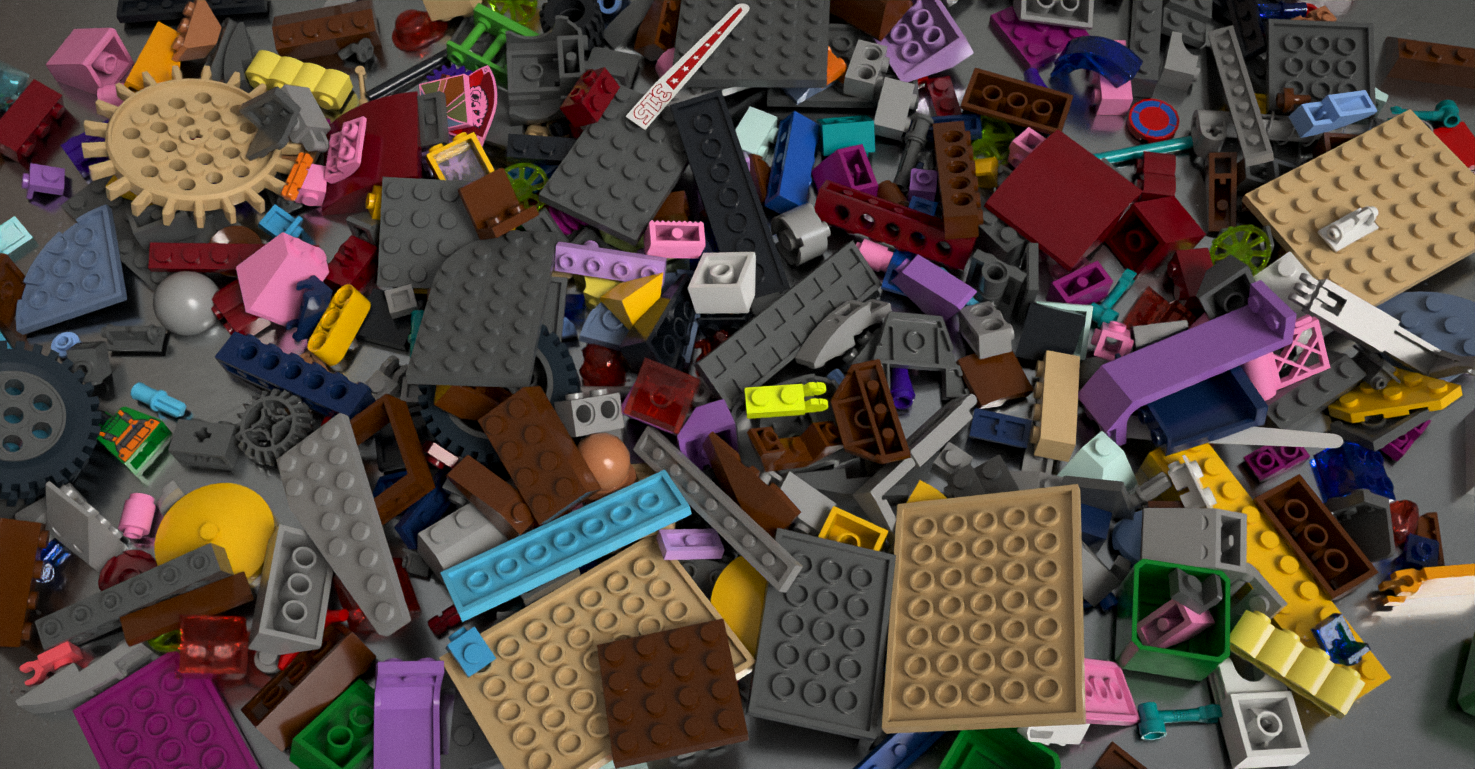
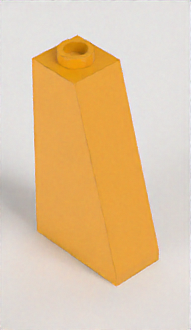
M158 21L127 77L124 86L134 93L144 89L142 72L145 71L154 78L156 83L172 80V66L178 65L180 68V62L172 60L175 49L171 48L176 36L180 35V33Z

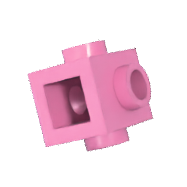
M1028 127L1018 137L1014 138L1009 145L1010 153L1007 162L1016 168L1046 138Z
M1110 321V324L1103 322L1101 329L1095 328L1090 344L1095 345L1094 356L1110 362L1115 360V354L1120 353L1121 357L1130 354L1134 340L1130 339V330L1126 329L1127 326L1120 322ZM1107 337L1117 339V341L1110 343L1107 341Z

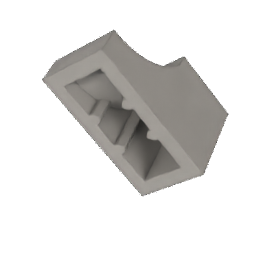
M1174 31L1171 33L1165 49L1158 85L1188 91L1191 82L1196 83L1200 67H1196L1198 56L1192 55L1185 48L1182 41V33Z

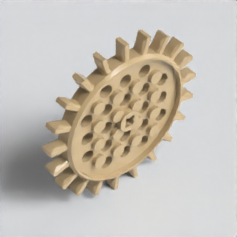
M178 65L172 66V80L156 83L154 78L145 71L142 72L145 88L136 93L120 82L115 85L117 97L124 101L119 107L99 99L95 102L97 114L110 120L108 123L84 121V129L87 136L105 138V142L81 143L84 158L108 157V161L88 166L92 181L115 175L118 180L105 187L107 198L110 201L131 191L137 195L131 202L132 215L138 217L150 203L163 207V224L170 226L176 210L194 211V220L197 228H204L206 220L205 211L223 209L230 224L236 223V208L234 205L247 201L261 214L265 211V201L258 193L267 188L281 196L282 188L286 183L275 178L277 172L289 175L293 164H297L294 161L282 159V155L304 153L303 144L292 143L289 140L284 148L281 150L275 149L263 158L258 157L252 161L246 158L258 128L241 114L239 109L243 103L267 92V87L261 83L250 93L239 89L241 85L239 72H234L226 84L212 80L210 66L203 67L201 79H183Z

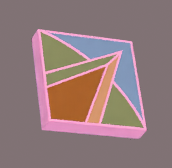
M460 74L419 84L420 95L438 91L445 93L448 132L473 126L468 75Z

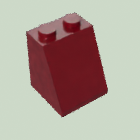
M1169 196L1133 203L1117 222L1105 242L1126 269L1128 268L1137 273L1134 279H1137L1168 264L1176 250L1194 249L1206 233L1176 197Z

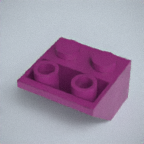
M863 144L837 149L811 170V176L817 193L826 180H830L877 197L878 183ZM839 205L841 211L847 210L844 206Z

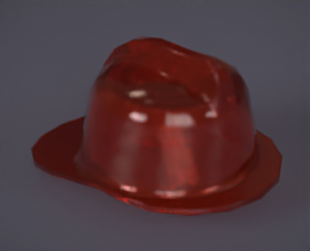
M406 10L398 15L395 21L392 41L399 49L414 50L441 36L447 29V21H431L427 11Z

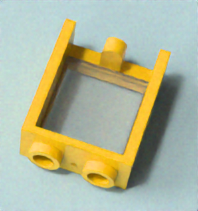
M466 132L458 134L452 138L453 142L445 146L442 143L430 148L428 150L429 153L426 154V162L436 180L474 181L494 171L474 132L468 135Z

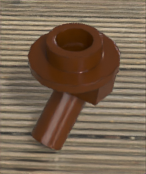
M1282 87L1281 93L1276 94V108L1281 109L1282 114H1285L1286 112L1294 111V105L1311 103L1312 99L1310 95H1294V88Z

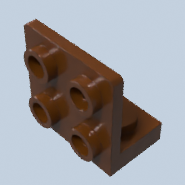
M498 168L458 189L460 198L480 240L498 238L539 215L535 205L524 206L523 203L519 204L504 168Z

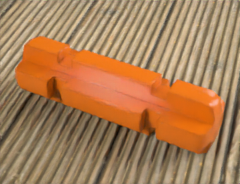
M300 152L295 160L297 164H293L285 182L287 185H284L282 188L281 196L287 201L296 200L299 194L297 189H301L308 174L306 169H310L313 163V158L308 153Z

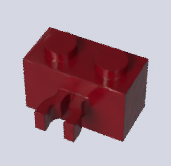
M351 235L347 241L341 244L334 258L327 264L329 273L323 282L333 290V293H336L339 288L346 284L352 285L361 293L378 271L379 248Z

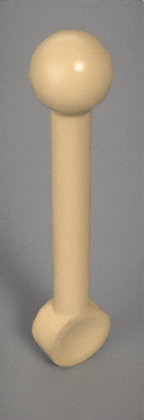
M363 66L355 68L356 75L359 78L361 97L359 106L368 102L365 96L363 77L366 71Z

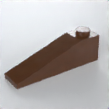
M713 431L707 436L702 446L722 491L772 538L777 528L787 530L801 513L797 506L776 484L772 483L768 486L759 478L760 471L753 465L751 467L743 465L738 452Z

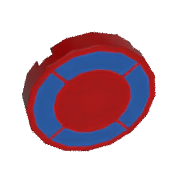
M1153 98L1143 99L1135 103L1130 109L1127 117V126L1135 138L1140 141L1141 139L1147 140V143H1154L1172 139L1178 130L1180 119L1177 111L1170 104Z

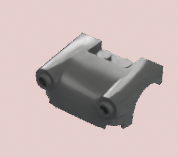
M555 15L553 27L548 32L538 36H522L512 31H505L511 126L554 122L562 119L569 120L560 107L581 75L585 72L584 50H588L587 35H582L581 28H578L575 23L571 22L568 16Z
M815 373L772 385H805L809 382L824 383L826 385V393L818 396H806L804 401L813 398H823L828 401V409L820 412L805 413V415L748 419L745 396H742L741 400L730 411L736 426L741 463L748 467L753 465L760 473L763 469L747 435L749 429L772 427L780 439L799 437L815 422L833 421L837 427L830 402L839 387L836 380L815 376ZM841 448L808 467L774 472L778 475L789 471L793 474L805 473L831 464L835 468L859 460L860 457L844 451V448Z

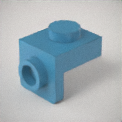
M274 204L259 222L258 227L273 238L282 232L298 238L303 231L301 227L303 218L298 216L295 219Z
M475 626L468 631L465 627H462L448 637L451 643L446 646V650L452 654L467 678L496 659Z

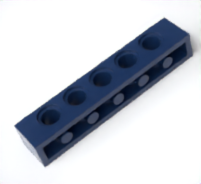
M234 331L215 356V359L226 372L271 392L273 388L279 389L281 392L286 390L302 398V401L309 406V409L331 419L337 414L342 413L351 420L356 414L362 412L376 401L371 394L372 389L366 384L359 381L353 383L339 372L330 373L316 362H312V364L307 363L293 352L290 354L284 353L278 346L272 343L268 345L263 344L251 334L245 336Z

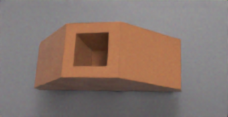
M195 0L193 3L189 1L182 13L185 15V18L181 20L177 28L180 35L176 36L171 48L175 49L172 60L175 62L205 58L217 44L222 28L206 0Z

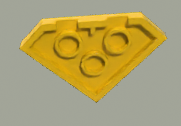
M1394 367L1396 370L1392 374L1401 381L1400 383L1391 379L1384 389L1375 390L1363 381L1355 389L1329 405L1328 409L1332 417L1350 423L1365 421V416L1383 414L1384 418L1410 415V409L1428 407L1429 412L1442 410L1462 396L1461 385Z

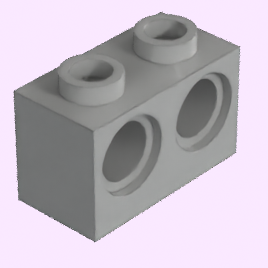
M858 39L845 75L843 94L873 100L875 92H880L884 77L881 74L882 72L887 73L890 58L886 57L888 46Z
M990 301L963 307L958 312L959 332L979 359L1012 351L1013 327L1004 320L1001 311L996 310Z
M607 388L590 390L589 397H583V392L566 394L565 401L554 402L555 411L571 437L624 428L620 393L608 394Z

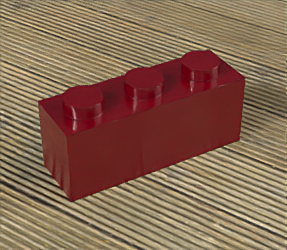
M33 79L0 119V153L18 163L24 156L28 157L35 147L34 143L38 138H43L48 133L51 122L54 119H59L64 113L63 95Z

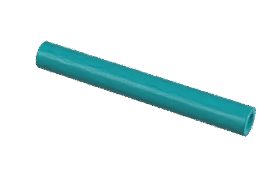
M1191 136L1093 155L1100 160L1105 157L1112 164L1139 159L1143 151L1165 154L1191 149L1193 147V139Z

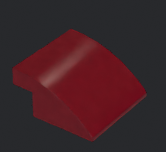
M418 91L390 95L366 102L339 116L330 124L331 130L326 134L328 141H330L331 134L342 131L344 122L362 116L367 118L361 164L349 177L333 184L327 182L326 194L322 203L323 216L368 212L369 210L366 209L367 194L372 193L374 185L382 186L383 177L422 179ZM328 150L324 152V166H326Z
M1057 129L1013 170L987 200L984 207L1031 243H1038L1040 250L1070 271L1107 239L1119 219L1133 203H1136L1143 191Z

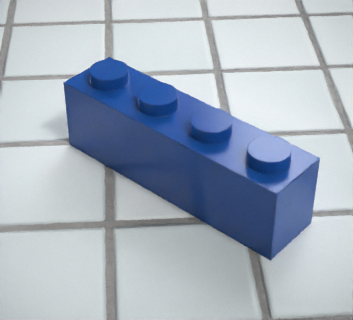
M793 111L779 124L764 206L779 214L808 203L807 194L812 182L810 176L815 162V147L819 140L817 136L819 124L796 111Z

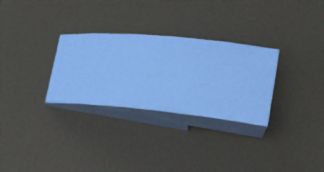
M1366 90L1327 95L1320 102L1301 104L1289 116V119L1300 138L1329 132L1374 115L1377 109Z

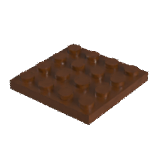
M724 618L597 645L615 769L749 740Z

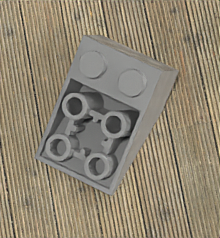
M50 481L45 484L47 526L50 534L98 573L101 572L108 560L114 556L118 557L128 548L120 541L123 534L114 528L90 504L79 499L68 487L63 484L58 488Z
M1217 508L1142 509L1140 560L1149 559L1220 570L1229 577L1230 584L1246 574L1247 514Z

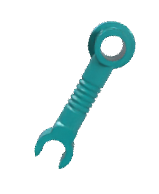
M1452 100L1439 102L1434 111H1413L1420 120L1441 121L1449 128L1457 126L1460 122L1459 109ZM1399 106L1390 108L1392 114L1400 115L1407 111V109H1402Z
M1127 268L1100 305L1095 302L1091 304L1093 306L1091 320L1098 323L1099 328H1101L1103 322L1110 324V321L1118 320L1119 313L1111 308L1122 294L1135 282L1133 278L1137 275L1136 272Z
M1146 702L1138 705L1141 723L1138 726L1141 739L1156 740L1165 737L1167 732L1164 723L1192 721L1217 723L1219 722L1218 718L1223 717L1219 704L1181 710H1158L1155 702Z

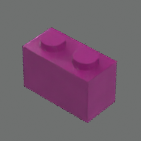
M1097 260L1053 281L1045 300L1047 302L1091 305L1093 302L1097 303L1106 298L1113 280Z

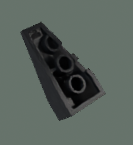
M687 273L682 274L636 322L619 346L623 357L633 370L668 386H673L684 368L686 359L682 356L683 349L690 342V337L687 335L690 322H694L696 314L688 291L691 280Z

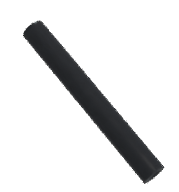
M447 48L365 92L368 100L372 101L385 97L449 62Z

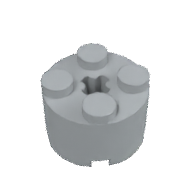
M808 202L774 217L771 221L772 235L776 234L779 241L775 243V246L788 264H796L798 266L827 251V237L831 234L830 228L825 221L821 222L811 203Z

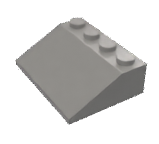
M512 478L506 481L509 485L518 490ZM470 502L419 532L417 552L446 587L440 572L509 540ZM535 520L521 535L544 524L539 525L537 520Z

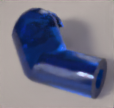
M53 539L48 543V547L43 548L41 551L40 560L44 561L45 565L42 578L36 579L39 583H47L53 579L55 573L54 559L64 550Z

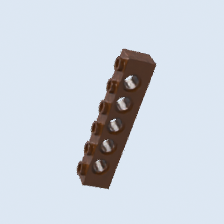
M964 121L932 124L933 146L945 240L979 237L978 226L983 225V210L981 208L980 192H978V178L976 176L975 160H973L970 131H965Z

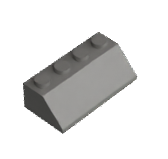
M279 524L268 541L247 649L283 655L315 650L321 647L333 569L305 530Z

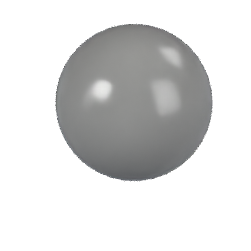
M181 271L171 274L162 280L155 290L153 296L155 316L163 327L174 334L183 336L199 334L209 329L218 320L211 309L214 306L211 299L219 289L210 278L198 272Z

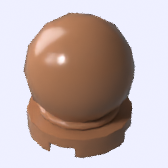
M606 432L594 433L580 440L577 444L578 450L602 488L584 501L587 505L638 482L636 471L630 464V452L617 436Z

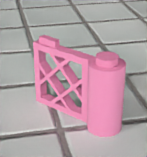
M1307 314L1296 319L1293 342L1284 347L1280 356L1271 352L1240 365L1264 401L1273 398L1277 390L1330 368L1319 319L1315 316L1311 317ZM1309 328L1312 329L1313 334L1307 344L1297 341L1303 331ZM1295 345L1304 348L1296 362L1287 359ZM1311 351L1317 353L1320 362L1309 367L1305 366L1304 363ZM1284 363L1294 366L1288 376L1280 379L1279 371Z

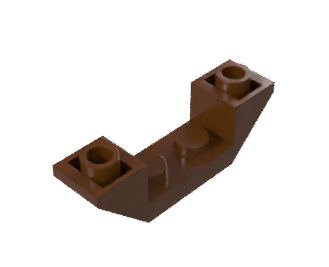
M833 421L812 423L799 437L779 439L772 427L752 428L747 431L752 449L765 472L808 467L843 448L838 428Z

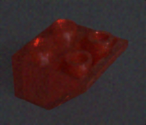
M179 615L174 679L240 680L246 675L248 634L245 617Z

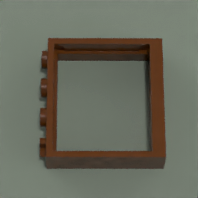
M387 393L350 420L357 446L390 422L408 473L374 498L382 526L436 488L406 401Z

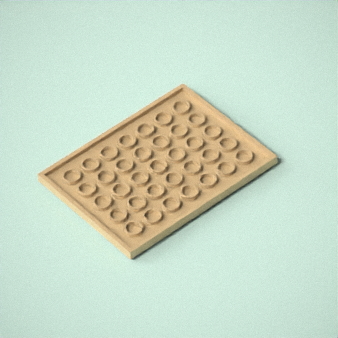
M1411 109L1245 194L1242 202L1263 226H1270L1272 236L1287 253L1290 251L1313 278L1317 280L1328 279L1375 307L1475 252V175ZM1374 206L1378 210V216H1376L1374 222L1379 228L1337 252L1317 233L1320 229L1359 208Z
M1078 484L897 504L894 543L896 561L889 615L882 715L883 731L886 734L1086 724L1081 496Z
M657 535L645 537L576 579L480 634L496 659L471 677L467 678L451 653H446L439 657L440 661H444L445 670L504 769H599L612 761L613 756L597 645L723 619L678 560L663 559L656 539ZM724 620L735 675L738 681L752 672L755 659Z

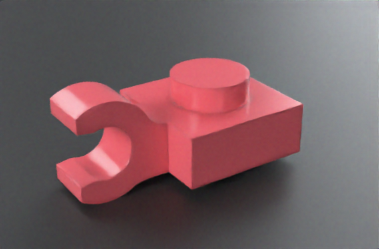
M67 641L37 655V660L26 662L19 669L24 673L35 670L33 678L25 681L26 686L32 687L43 683L48 672L55 673L59 668L70 665L73 662L76 663L84 659L78 646Z

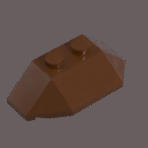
M880 359L851 365L847 375L830 401L844 451L879 464L911 458Z

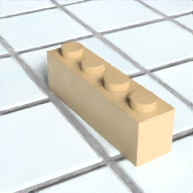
M1046 350L1043 361L1038 360L1035 377H1039V382L1035 384L1033 398L1038 399L1037 404H1034L1032 411V420L1036 421V426L1032 427L1030 443H1034V456L1069 462L1076 445L1080 356Z

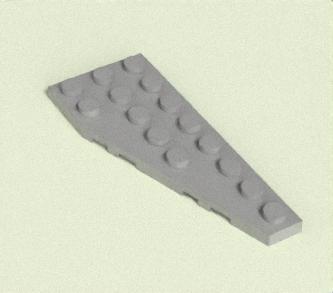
M339 413L276 459L290 510L378 634L389 636L409 623L411 617L349 417Z

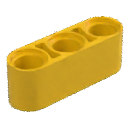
M350 284L339 288L307 343L308 350L328 366L338 364L345 356L371 307L370 301Z

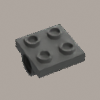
M977 249L972 257L965 283L977 291L974 298L979 303L990 301L996 309L1002 305L1013 310L1018 302L1027 274L1016 266L1008 265L998 260L994 255Z

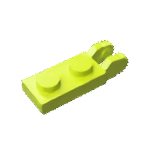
M809 382L805 385L790 384L744 388L747 418L796 416L824 411L828 409V401L826 399L813 398L804 401V397L818 396L826 393V385L821 382Z

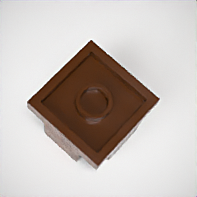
M0 253V327L9 329L16 315L17 301L22 299L26 284L23 282L25 275L9 256L4 253Z

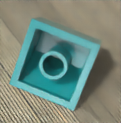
M867 115L816 119V123L819 124L818 137L820 151L823 156L829 157L837 149L863 144L867 157L869 152H875L874 120Z

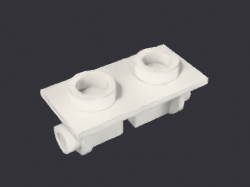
M1374 206L1359 208L1320 229L1317 233L1337 252L1379 228L1374 222L1376 216H1378V210Z
M1184 454L1182 457L1185 463L1180 464L1179 461H1175L1168 465L1169 471L1167 473L1176 490L1181 491L1187 487L1190 490L1180 495L1185 508H1213L1212 505L1216 504L1217 501L1211 489L1203 487L1199 478L1204 475L1196 460L1191 462Z

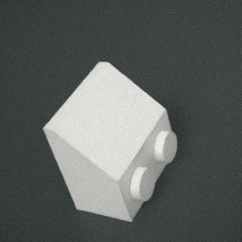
M755 252L702 254L688 286L696 314H740L749 312L755 296Z

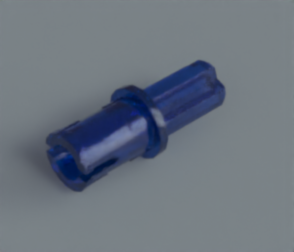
M1279 1L1278 4L1257 5L1261 19L1306 17L1308 10L1305 2L1285 3V1Z

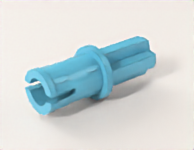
M142 382L136 383L131 389V398L149 405L153 411L160 410L175 418L182 417L185 414L186 404L168 396L164 390H155Z

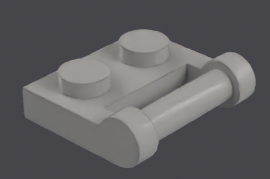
M1247 562L1246 574L1230 584V598L1246 582L1250 583L1253 589L1233 609L1230 608L1231 631L1246 610L1252 613L1259 611L1271 620L1287 605V602L1259 571Z

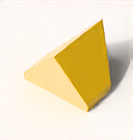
M663 272L622 282L602 295L600 301L630 330L660 298Z

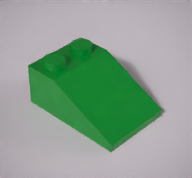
M359 678L293 738L289 761L300 769H367L373 761L374 689Z

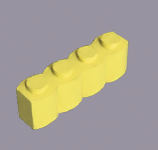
M266 50L258 51L245 72L253 88L258 87L261 83L266 85L267 91L277 86L281 89L284 84L308 87L319 106L327 110H340L353 88L349 75L341 71L325 69L313 63H303L292 57H281Z
M1246 610L1230 633V651L1252 663L1274 679L1282 682L1294 692L1311 700L1324 711L1342 720L1366 684L1360 679L1361 675L1346 665H1342V667L1335 665L1329 660L1330 656L1320 648L1304 646L1299 642L1301 640L1300 637L1294 632L1285 628L1282 631L1270 624L1271 620L1265 614L1259 611L1252 613Z

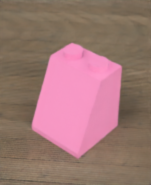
M86 28L74 29L46 63V66L57 82L97 95L98 88L103 87L105 84L119 83L134 64V61L115 29Z
M282 232L236 266L245 311L286 327L287 322L298 317L305 288L296 290L297 283L309 279L313 275L323 282L329 273L324 250Z

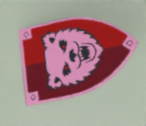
M488 65L469 75L473 126L448 132L453 136L466 132L467 135L474 132L481 146L484 144L497 106L496 81Z

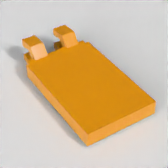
M1475 564L1424 567L1420 571L1414 568L1399 570L1390 575L1391 580L1383 581L1378 585L1379 591L1390 589L1396 595V597L1392 595L1386 596L1382 600L1384 606H1400L1404 603L1405 599L1475 594Z

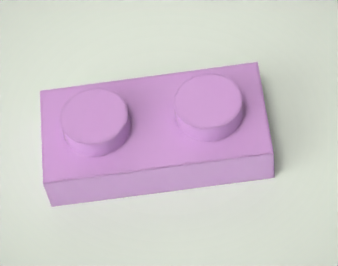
M659 529L656 538L664 560L722 559L724 547L715 529Z

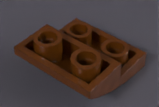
M1013 351L984 359H979L976 353H973L956 361V364L961 367L962 377L970 393L977 398L976 404L979 409L1002 406L1008 399L1028 397L1034 391Z

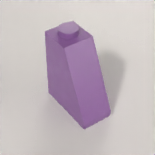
M919 254L911 261L906 258L895 269L898 274L892 280L926 315L942 316L944 322L959 312L977 292L971 286Z

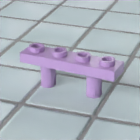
M592 240L586 241L583 245L558 242L555 253V271L624 282L663 272V287L667 258L645 255L644 248L639 249L636 253L599 248L598 244Z

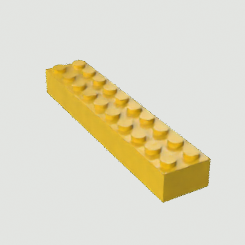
M1209 443L1165 456L1159 447L1147 455L1140 468L1149 480L1160 472L1168 475V465L1175 461H1179L1180 464L1185 463L1182 457L1184 454L1191 462L1196 460L1204 475L1199 478L1203 487H1209L1217 501L1216 504L1212 505L1213 508L1247 514L1246 562L1253 565L1287 602V605L1271 619V625L1281 631L1285 628L1294 632L1300 637L1301 640L1299 642L1308 648L1317 647L1325 651L1330 656L1329 660L1339 667L1346 665L1356 670L1361 675L1360 679L1366 683L1356 700L1391 678L1338 608L1328 599L1252 501L1253 499ZM1173 484L1171 488L1161 493V496L1165 501H1181L1180 495L1190 490L1187 487L1177 491ZM1246 582L1235 595L1241 601L1253 587L1250 583ZM1321 709L1327 718L1331 716V714Z

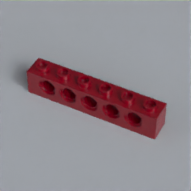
M826 180L819 188L814 206L815 213L821 222L825 221L828 225L844 228L846 232L867 236L873 242L887 243L902 252L909 251L919 254L928 261L935 260L941 262L946 267L954 270L960 269L964 271L977 238L945 240L943 219L830 180ZM839 205L844 206L848 210V213L842 212L839 208ZM863 214L871 216L873 222L866 220ZM889 223L895 224L899 230L891 229ZM914 232L921 233L925 239L917 238ZM939 241L947 242L950 248L942 247Z

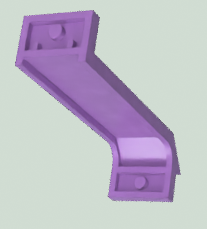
M1256 281L1250 285L1248 305L1101 365L1078 392V399L1084 405L1087 417L1097 423L1100 432L1103 431L1118 446L1126 444L1127 421L1130 415L1141 406L1292 344L1297 314L1263 281Z
M391 658L384 662L376 663L373 713V769H440L439 705L440 689L444 676V661H436L433 658H422L417 661H403L398 658Z

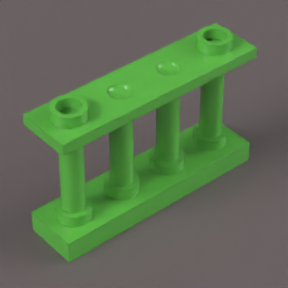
M478 3L473 9L475 27L461 45L448 40L446 43L447 58L453 64L465 66L466 69L473 72L488 65L494 75L496 84L508 90L507 64L502 68L491 62L503 45L507 43L505 31H512L522 36H538L540 34ZM483 32H488L496 36V39L482 57L469 51Z

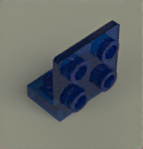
M1343 441V444L1338 448H1327L1313 455L1328 499L1350 495L1351 491L1356 489H1368L1371 493L1389 498V502L1396 500L1393 492L1394 485L1386 474L1383 466L1384 459L1378 450L1374 452L1358 444Z

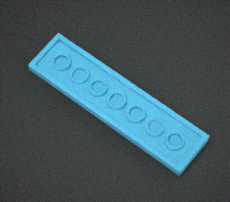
M664 469L440 573L462 622L679 521L692 513L689 504Z

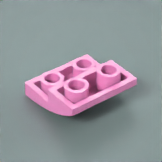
M364 116L344 122L342 131L331 134L324 180L330 184L349 177L360 166L367 118Z

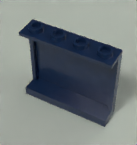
M1120 353L1115 354V359L1121 357ZM1239 365L1141 406L1137 409V415L1141 424H1146L1150 430L1154 445L1156 447L1159 446L1164 455L1168 456L1230 436L1251 427L1264 425L1268 405Z

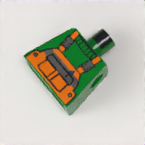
M125 406L121 407L114 416L108 412L101 413V421L99 423L101 430L97 439L136 476L173 433L160 419Z

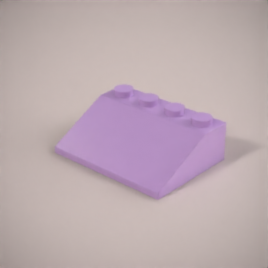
M911 0L913 5L880 42L874 38L877 44L888 46L886 57L890 58L889 64L899 80L904 82H910L953 68L974 53L941 0Z

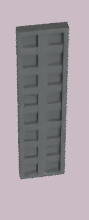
M852 240L818 265L693 366L717 400L724 399L729 411H731L741 400V397L745 396L744 388L760 387L793 360L808 336L826 316L848 300L863 302L882 284Z

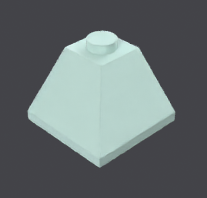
M1103 431L1084 445L1057 475L1060 477L1075 476L1122 481L1128 493L1138 484L1124 451Z

